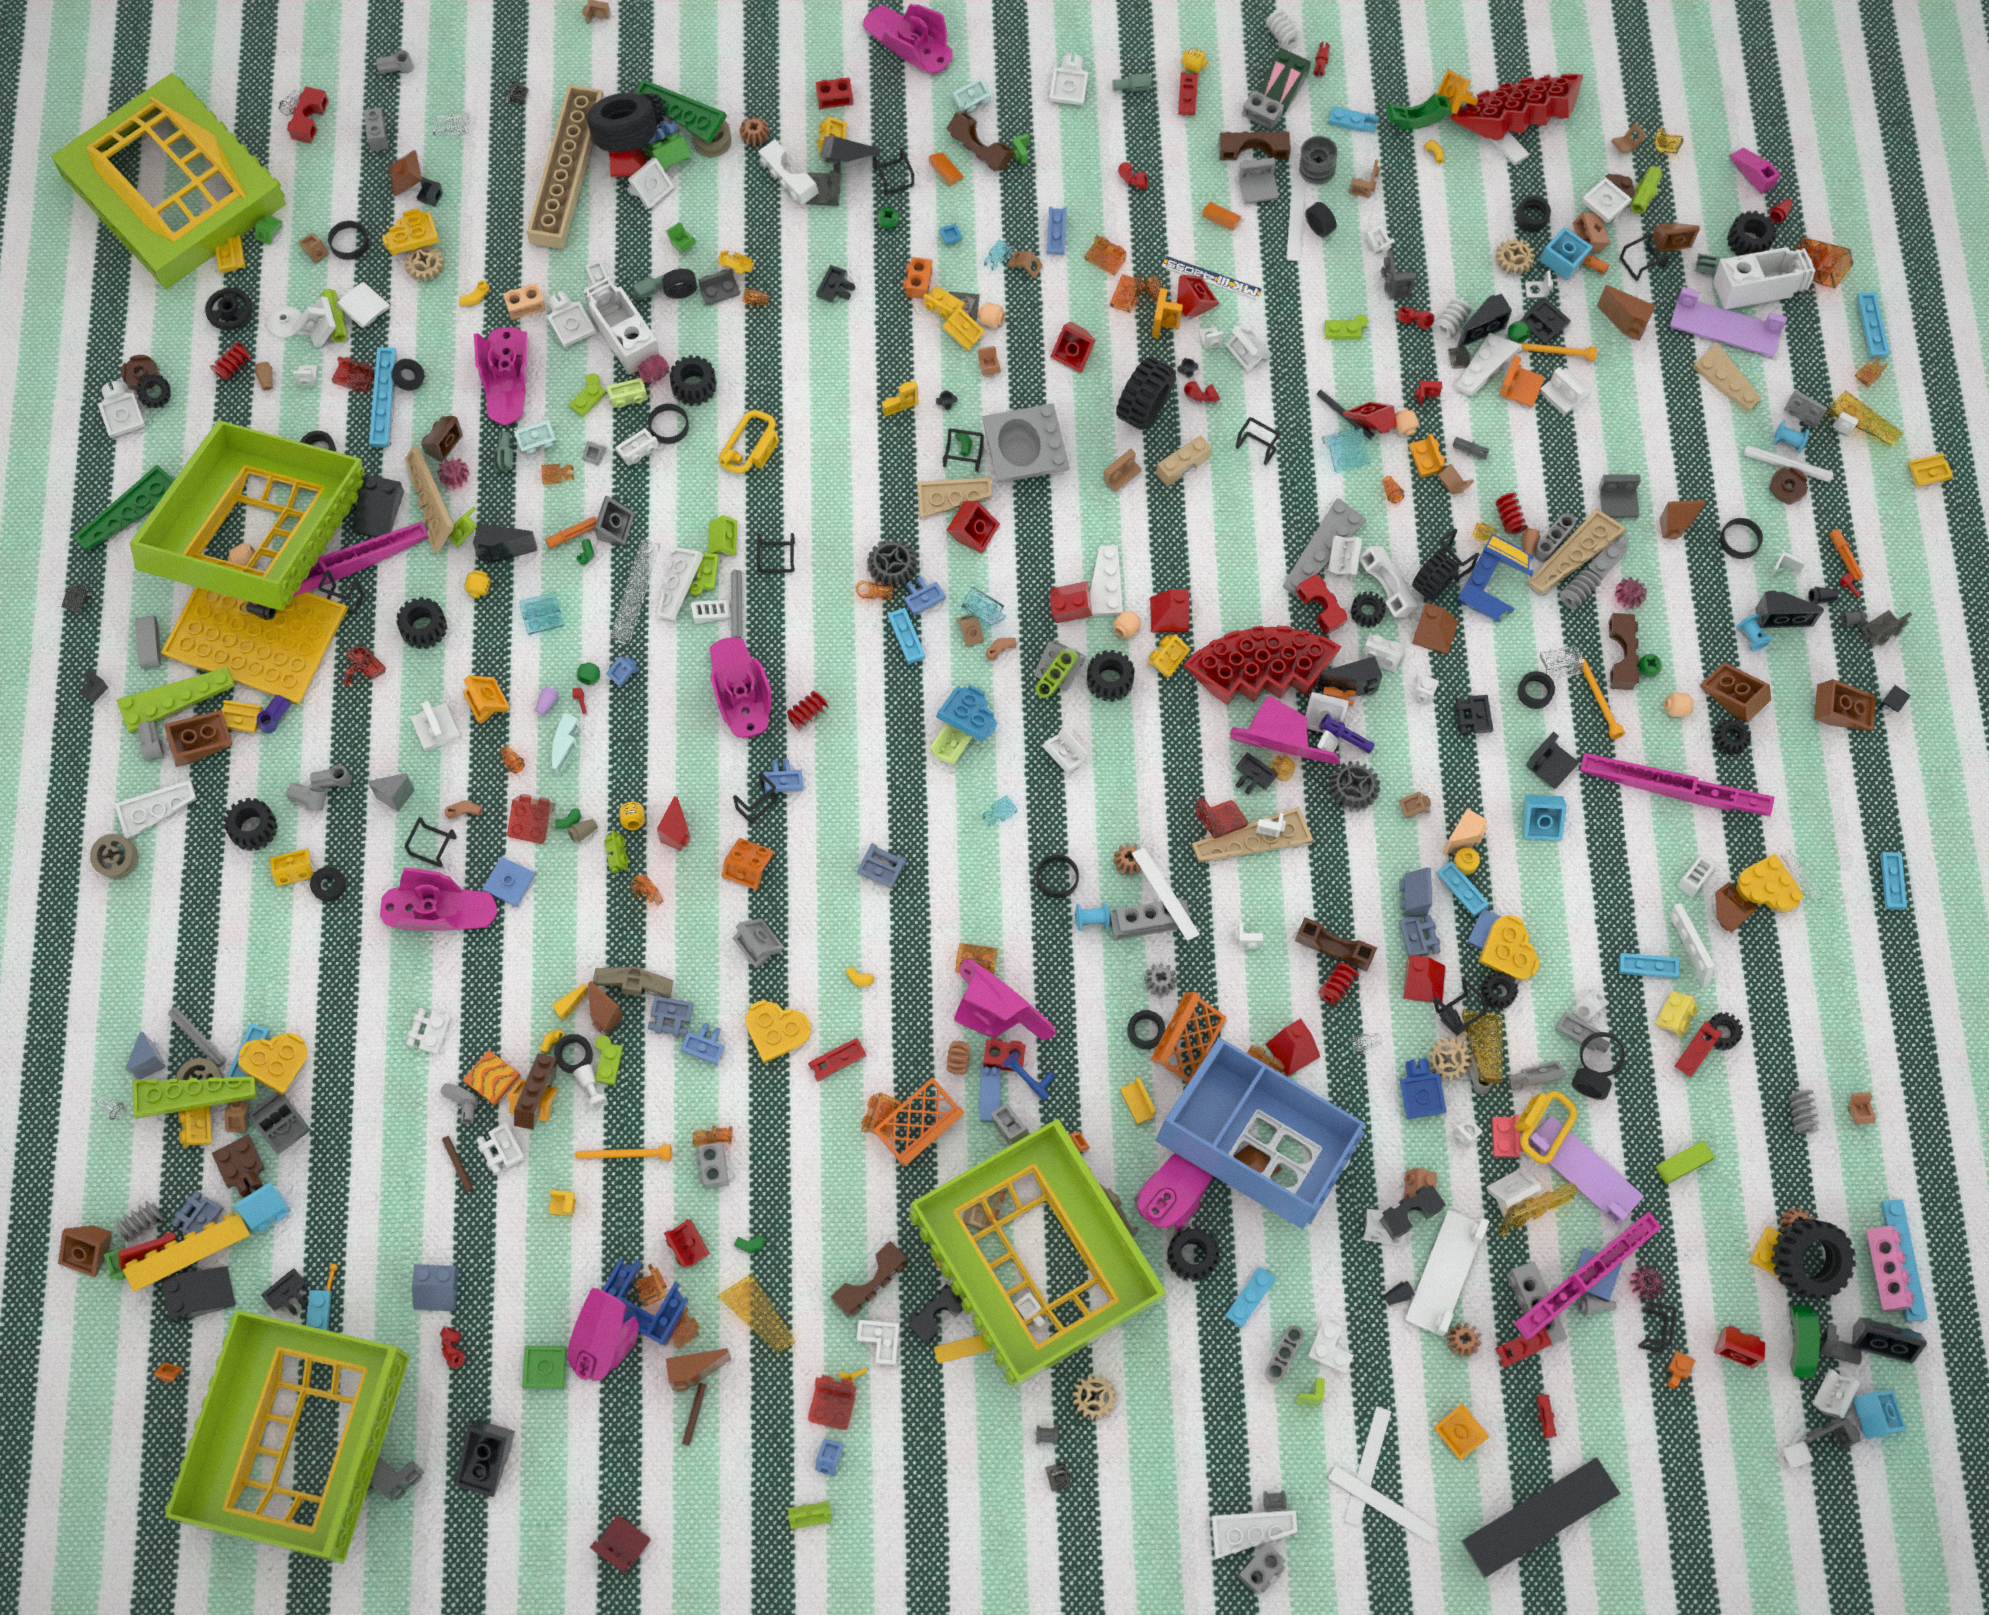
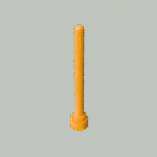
M1518 343L1522 345V350L1583 356L1587 361L1596 360L1597 347L1593 346L1585 349Z
M1581 658L1579 664L1609 724L1608 733L1611 739L1614 740L1622 737L1625 734L1622 725L1616 723L1587 661Z
M662 1144L658 1149L575 1152V1157L577 1159L658 1157L665 1161L672 1159L671 1144Z

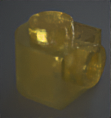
M1286 754L1282 758L1277 756L1271 763L1273 765L1271 769L1278 773V780L1288 781L1293 776L1295 764Z

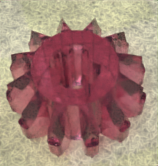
M659 354L646 358L638 366L639 376L647 384L656 383L658 380L661 381L669 372L666 359Z
M453 457L451 461L445 459V464H439L440 469L437 470L440 482L444 483L447 488L451 485L453 489L456 488V485L462 487V482H467V476L470 474L467 464L463 463L460 458L456 461Z
M1629 577L1628 580L1623 578L1617 584L1615 596L1618 597L1617 603L1623 602V608L1626 605H1629L1630 609L1634 605L1639 607L1645 601L1647 589L1644 588L1645 583H1638L1639 578L1635 581L1632 577Z
M1645 1265L1643 1269L1638 1267L1636 1273L1633 1272L1631 1274L1634 1280H1631L1629 1285L1635 1286L1632 1293L1638 1291V1298L1641 1299L1645 1295V1299L1649 1301L1651 1297L1658 1298V1293L1664 1291L1662 1285L1665 1284V1281L1659 1279L1663 1274H1656V1267L1650 1270L1649 1266ZM1646 1279L1650 1281V1282L1648 1283V1284H1650L1649 1286H1646V1285H1645V1283H1646L1645 1280H1646Z

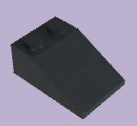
M825 136L820 158H824L826 163L840 164V162H848L881 154L884 152V149L835 136Z
M1502 293L1488 297L1466 323L1457 345L1458 348L1487 337L1489 333L1495 334L1506 329L1512 309Z
M364 475V482L359 490L352 532L376 538L392 531L404 490L400 481Z
M477 523L473 545L478 559L483 562H499L535 552L538 549L533 531Z
M1771 590L1764 593L1755 611L1760 616L1757 620L1760 628L1813 627L1824 612V608L1788 593Z
M1375 656L1321 671L1317 688L1318 690H1324V687H1336L1342 690L1343 693L1353 690L1356 692V696L1365 694L1370 696L1378 691L1383 675Z
M227 1266L181 1273L161 1279L168 1318L174 1323L236 1306Z
M477 1419L467 1427L454 1486L494 1497L511 1451L515 1431Z

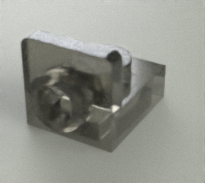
M81 584L67 586L61 607L75 613H82L86 597L91 596L92 592L86 590L87 587Z

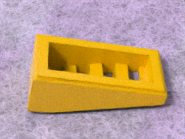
M585 983L552 1004L555 1013L562 1022L588 994V987Z

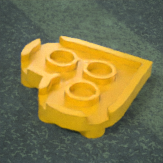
M411 209L404 212L403 217L400 220L397 219V225L390 227L389 232L386 235L383 234L382 239L385 248L392 255L440 242L431 214L428 211L420 212V209Z
M1775 853L1746 868L1738 876L1736 889L1739 896L1746 902L1749 900L1752 903H1757V905L1766 904L1772 910L1776 909L1783 911V913H1788L1796 908L1803 898L1797 883Z
M1507 915L1499 917L1492 924L1478 962L1498 972L1502 971L1506 976L1509 974L1511 975L1510 978L1526 980L1537 972L1540 959L1537 958V954L1534 951L1535 947L1528 943L1529 933H1527L1523 925L1524 921L1517 916Z
M762 1000L750 1006L746 1014L747 1030L763 1064L801 1047L811 1037L810 1021L803 1012L801 1013L793 1009L782 1010L778 1004Z
M291 1032L279 1036L276 1035L270 1041L263 1038L251 1042L248 1041L241 1047L239 1052L238 1067L247 1076L255 1077L256 1081L283 1096L305 1063L308 1054L305 1041L299 1035Z

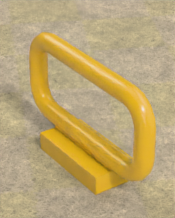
M752 410L742 417L722 449L718 460L727 450L732 449L751 418L756 417L767 421L768 427L744 465L736 466L727 463L726 466H722L720 464L722 468L740 474L748 471L753 463L759 469L764 467L779 442L777 432L774 430L776 423L771 415L758 410Z
M1550 1091L1546 1095L1542 1092L1531 1097L1514 1126L1518 1131L1524 1130L1520 1138L1523 1151L1539 1164L1550 1163L1575 1123L1577 1109L1573 1102L1559 1091ZM1552 1099H1557L1568 1108L1569 1117L1547 1154L1541 1156L1529 1146L1528 1140Z

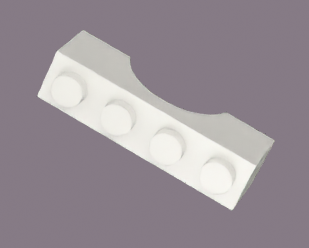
M775 139L758 151L760 155L759 161L764 168L768 167L772 177L780 180V185L784 190L788 189L794 201L798 200L803 205L819 194L816 183L806 172L792 174L784 170L788 157L785 149Z
M1370 546L1359 555V560L1366 572L1373 575L1384 587L1387 593V601L1385 603L1394 617L1406 618L1419 607L1383 547Z

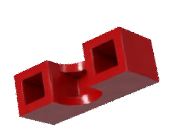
M305 86L303 93H300L299 103L294 108L293 118L287 125V131L291 139L312 144L317 127L314 119L308 117L312 114H324L329 102L326 91Z
M1317 573L1298 584L1295 591L1304 605L1310 602H1318L1323 606L1324 612L1315 621L1325 635L1330 634L1346 623L1348 620L1346 611L1340 608L1335 595L1329 592L1324 579L1319 577Z

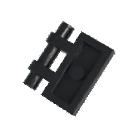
M1488 695L1469 696L1468 703L1463 704L1462 698L1455 699L1456 705L1454 708L1455 713L1458 715L1457 726L1460 729L1461 735L1468 734V727L1473 728V734L1493 731ZM1466 711H1470L1471 719H1466Z

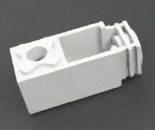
M1788 247L1720 259L1713 285L1724 310L1791 298L1794 292L1809 289L1815 269L1805 248L1793 252Z
M607 277L583 290L586 305L591 311L594 324L629 375L660 359L657 339L621 286L617 288L612 279Z

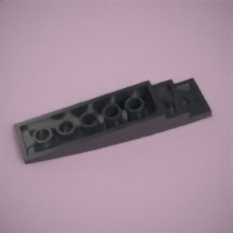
M1596 1457L1466 1537L1461 1542L1482 1576L1486 1578L1621 1493Z

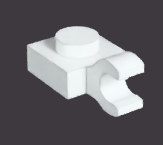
M1030 1292L1013 1304L1025 1320L1042 1309ZM1040 1315L1032 1318L1039 1328L1046 1326V1322Z

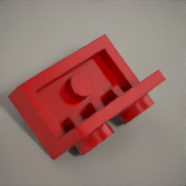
M687 1219L673 1230L664 1232L667 1245L672 1248L676 1255L677 1263L683 1268L693 1267L710 1254L691 1219Z

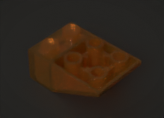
M1805 237L1793 250L1794 252L1805 248L1815 269L1813 281L1819 285L1836 288L1854 265L1851 249Z

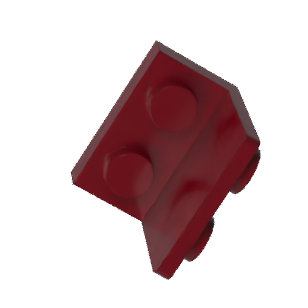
M617 1515L599 1541H594L590 1548L627 1575L651 1539Z

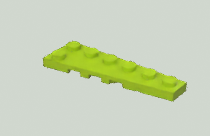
M215 1077L205 1080H198L197 1078L178 1080L176 1078L166 1081H159L158 1079L132 1080L133 1116L135 1119L257 1098L255 1077Z

